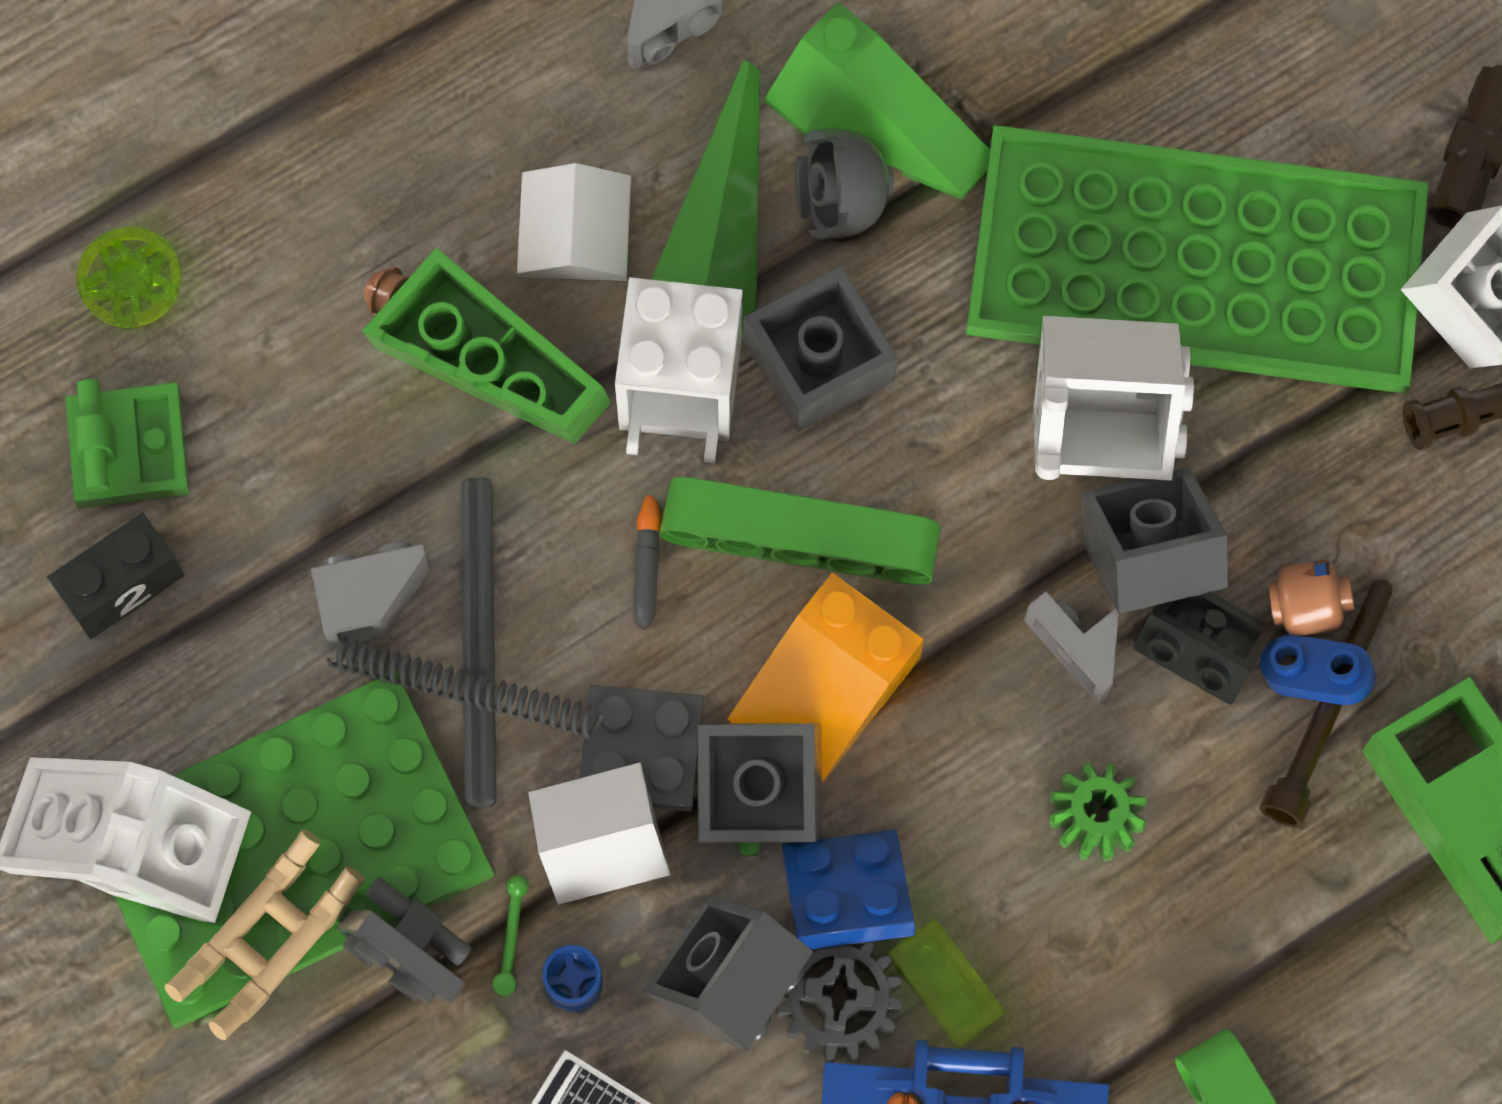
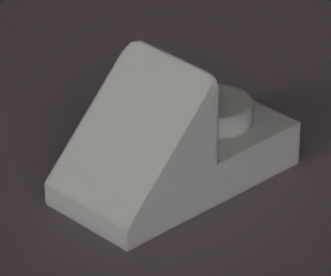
M1047 591L1029 604L1024 619L1025 623L1097 705H1100L1107 699L1113 685L1119 613L1115 608L1083 634L1079 629L1082 627V622L1070 605L1063 600L1056 603Z

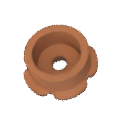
M399 268L383 269L381 272L374 273L369 278L364 290V299L368 303V309L373 313V316L383 308L408 280V277L403 276Z

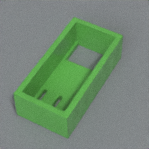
M1468 677L1373 734L1362 752L1492 945L1502 938V891L1481 862V859L1486 858L1502 882V723L1471 677ZM1454 710L1481 752L1427 784L1399 741L1449 711Z

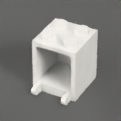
M629 277L615 379L619 430L628 431L626 454L638 455L641 432L706 439L704 463L715 464L718 441H730L742 343L743 289Z
M1043 316L1033 405L1035 472H1037L1040 478L1054 480L1060 474L1172 481L1175 458H1185L1187 426L1182 425L1183 411H1191L1194 393L1193 377H1188L1190 370V346H1181L1179 324Z

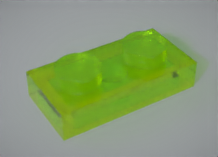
M936 918L916 931L915 936L908 937L888 952L893 965L956 1049L965 1046L1005 1016L1006 1011Z

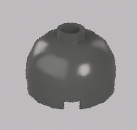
M835 128L813 129L805 135L802 143L811 142L807 156H798L795 165V192L801 218H808L812 215L814 226L817 229L809 230V233L812 237L820 240L842 239L858 235L875 224L882 214L888 197L893 193V171L886 164L884 156L870 138L850 130Z

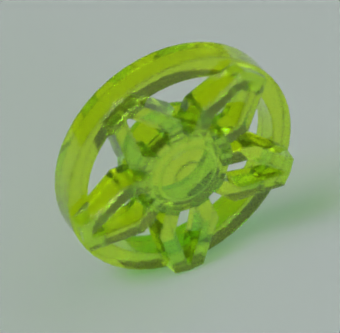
M123 227L102 234L86 248L77 267L76 281L79 294L85 306L95 317L118 328L132 329V327H139L157 320L175 304L181 288L182 273L176 253L163 237L144 228ZM141 240L148 242V244L138 248L135 254H133L120 241ZM108 246H112L121 255L111 260ZM159 251L153 263L147 264L144 259ZM101 252L103 264L107 269L99 270L88 277L92 262ZM166 258H168L171 266L170 282L161 274H155L160 271ZM102 282H107L109 285L104 290H89ZM151 285H159L166 293L164 295L150 293L149 289ZM142 296L149 303L155 304L150 309L139 313L142 308L140 301ZM113 297L111 300L113 313L101 308L94 300H109ZM124 300H132L133 302L128 315L122 314L121 306Z

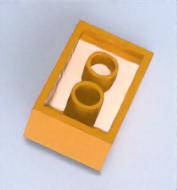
M832 572L798 614L727 718V722H821L823 784L920 660L924 639Z

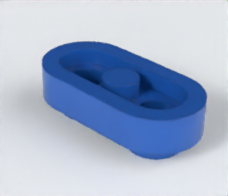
M1285 635L1271 641L1260 657V668L1267 685L1271 690L1283 696L1351 705L1368 697L1376 684V672L1369 654L1363 648L1354 644ZM1287 656L1297 657L1296 661L1289 666L1279 664ZM1342 664L1353 665L1352 670L1346 674L1340 675L1335 673L1337 667Z

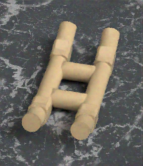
M301 830L288 850L282 853L274 866L267 872L264 880L212 939L205 943L186 962L185 967L165 984L167 994L173 1000L182 1002L194 989L204 984L225 962L226 957L250 976L252 980H249L230 1000L229 1004L209 1023L210 1030L221 1040H226L242 1023H246L266 1003L269 995L323 933L329 930L350 904L351 898L365 881L364 876L359 871L346 866L331 888L326 890L317 904L310 910L308 916L283 896L282 893H285L305 869L306 863L321 844L319 838L308 830ZM265 912L292 933L269 961L243 940L244 936Z

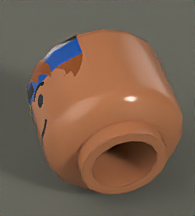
M1327 560L1284 566L1278 572L1277 581L1269 582L1270 601L1275 626L1284 625L1286 632L1292 636L1305 637L1337 632L1344 624V611L1355 610L1350 576L1338 577L1336 567Z

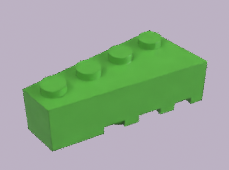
M438 248L434 249L362 330L375 349L574 445L611 404L608 395L600 383Z

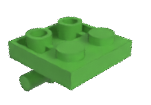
M85 379L77 383L78 395L65 396L74 502L78 509L190 494L181 390L177 382L101 392L98 380Z

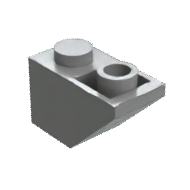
M634 0L626 40L628 64L633 71L647 63L654 65L661 62L671 54L676 44L690 35L700 36L708 32L718 22L719 17L722 16V0Z
M395 542L381 547L378 554L357 558L354 554L335 555L324 560L323 566L311 568L323 632L330 648L338 647L340 640L344 637H347L349 644H351L356 639L358 642L387 635L430 572L423 544L412 546L410 542Z

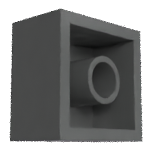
M842 266L744 316V342L798 432L895 381L898 357Z
M1189 467L1174 470L1172 481L1136 479L1081 492L1083 545L1119 614L1228 588L1227 534Z
M821 722L699 724V842H816L822 839Z
M709 895L644 992L691 1030L747 1051L751 1044L758 1040L768 1029L771 1022V1014L785 993L792 990L802 978L804 965L813 951L765 911Z

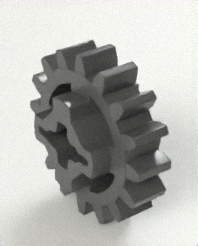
M873 941L864 943L860 950L849 944L820 948L815 952L813 951L804 965L802 978L792 990L783 996L789 998V1002H785L776 1008L778 1018L786 1019L792 1017L794 1021L786 1030V1036L789 1040L801 1034L807 1038L803 1053L808 1056L819 1045L826 1048V1062L833 1063L837 1050L843 1049L846 1050L850 1061L854 1062L858 1059V1046L863 1043L874 1053L879 1050L880 1042L876 1035L877 1031L889 1035L893 1034L896 1025L886 1014L899 1013L902 1010L903 1001L890 997V993L901 988L902 981L901 977L885 976L884 973L892 962L889 955L881 957L876 961L871 957L874 946ZM834 961L833 968L819 979L808 977L805 980L809 972L818 965ZM854 964L860 966L870 975L877 990L874 987L863 985L853 971ZM843 974L845 976L843 986L846 987V997L855 1000H847L843 1010H840L839 1020L834 1021L832 999L822 995L832 994L834 986L838 985L839 975ZM801 1005H804V1008L816 1011L825 1023L824 1031L817 1029L808 1021ZM858 1016H874L862 1029L844 1035L845 1026Z

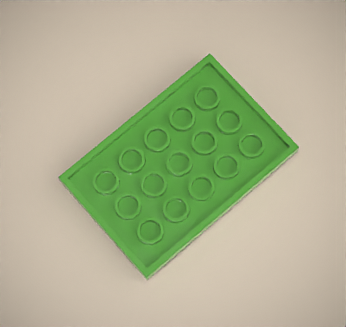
M395 670V671H394V678H395V680H398V679H399V675H398L397 671ZM378 678L172 775L251 811L215 923L198 921L121 897H114L170 1022L175 1029H178L228 1005L230 1000L247 982L252 980L250 976L226 957L225 962L204 984L194 989L182 1002L173 1000L165 990V984L185 967L186 962L205 943L212 939L264 880L267 872L274 866L282 853L288 850L302 829L316 835L321 844L310 857L305 869L297 880L282 895L307 916L326 890L331 888L346 866L359 871L364 876L365 881L351 898L350 904L329 930L323 933L288 975L344 949L342 945L347 937L335 929V927L349 909L372 911L391 925L395 918L365 896L369 886L379 876L408 899L416 896L429 907L495 876L405 688L401 683L393 685L391 680L383 682ZM265 912L244 936L243 940L269 961L292 933Z

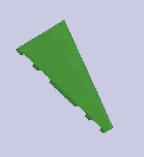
M745 60L741 64L651 279L743 289L742 336H744V316L756 311L760 70Z

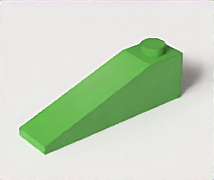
M839 2L802 37L765 97V104L804 136L813 129L835 128L858 132L870 138L884 156L886 164L901 170L904 177L961 200L987 175L990 149L879 34Z

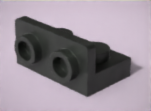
M1208 592L1199 596L1156 605L1134 644V649L1227 704H1233L1276 629L1214 593Z

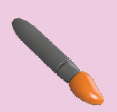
M652 495L645 496L636 521L639 534L636 547L633 605L636 623L643 630L650 626L655 615L659 555L658 533L662 522L661 508L658 500Z

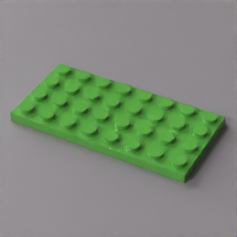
M994 125L966 335L1040 345L1043 316L1179 324L1181 346H1190V365L1406 394L1411 382L1417 308L1401 291V288L1421 266L1428 182Z

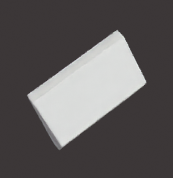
M578 163L522 172L517 278L627 281L631 175Z

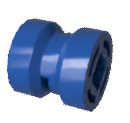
M579 945L563 946L547 957L543 966L542 980L549 1000L558 1009L567 1013H581L590 1009L599 1000L603 991V977L597 958L588 949Z

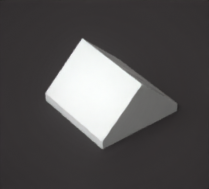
M641 762L528 792L538 852L558 905L671 875Z

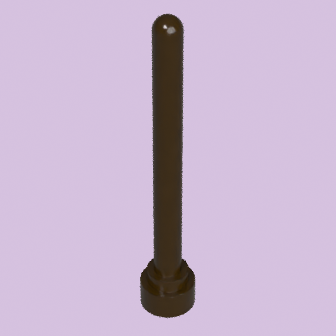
M1379 579L1371 584L1345 643L1357 645L1367 652L1393 592L1392 586L1388 581ZM1342 664L1337 667L1335 673L1340 675L1346 674L1352 670L1353 665ZM1319 701L1286 777L1279 778L1276 785L1268 786L1260 804V811L1271 820L1288 827H1302L1311 807V802L1308 800L1310 790L1307 788V785L1343 705Z

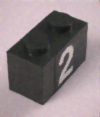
M142 512L48 575L47 578L91 640L162 593L163 590L185 575L174 554Z

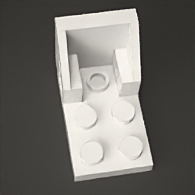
M30 757L0 841V870L18 875L75 879L117 897L198 921L215 923L251 811L164 771L133 762Z

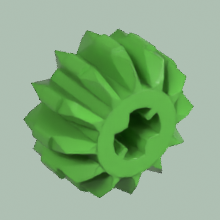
M1090 762L1085 763L1081 769L1082 780L1075 774L1067 772L1061 779L1065 791H1053L1049 803L1060 811L1050 815L1048 820L1049 826L1057 829L1068 828L1059 840V844L1063 848L1071 846L1076 840L1083 843L1079 850V858L1082 860L1089 858L1093 846H1098L1103 861L1112 860L1114 844L1121 850L1129 852L1135 844L1130 832L1142 833L1146 827V820L1135 814L1145 809L1147 805L1146 797L1140 795L1128 796L1137 781L1133 776L1126 777L1120 783L1114 781L1113 779L1117 772V767L1114 764H1108L1103 776L1098 777L1093 764ZM1091 802L1101 803L1100 810L1105 806L1109 809L1104 822L1094 821L1096 814H1093L1090 818L1086 815Z

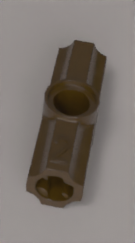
M1501 65L1495 67L1482 66L1469 95L1465 113L1459 116L1442 159L1446 164L1430 204L1428 214L1433 216L1437 223L1452 229L1467 212L1481 210L1490 180L1495 179L1502 164Z

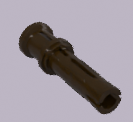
M1502 383L1471 392L1457 387L1450 389L1447 392V396L1424 403H1420L1418 400L1405 402L1403 405V421L1409 440L1416 449L1422 450L1429 448L1433 440L1458 434L1460 437L1471 436L1479 429V425L1502 418Z

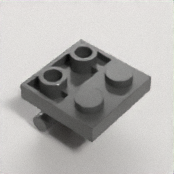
M380 876L377 877L367 889L365 896L395 919L389 925L372 911L349 909L335 927V929L347 937L342 945L343 948L370 967L372 964L379 968L387 967L394 973L389 979V983L416 1002L420 999L427 1004H430L433 999L452 1003L466 983L424 952L423 949L428 943L458 966L468 956L472 947L442 925L443 917L416 896L408 899Z

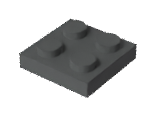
M590 685L588 704L591 703L593 711L587 725V732L589 733L593 728L598 713L602 712L603 718L593 736L590 738L584 736L579 778L641 762L653 808L692 812L698 763V725L702 724L704 695Z

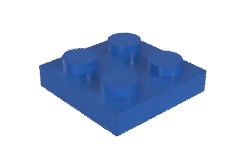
M897 829L825 838L816 842L782 844L783 862L795 936L807 947L818 949L915 936L914 917Z

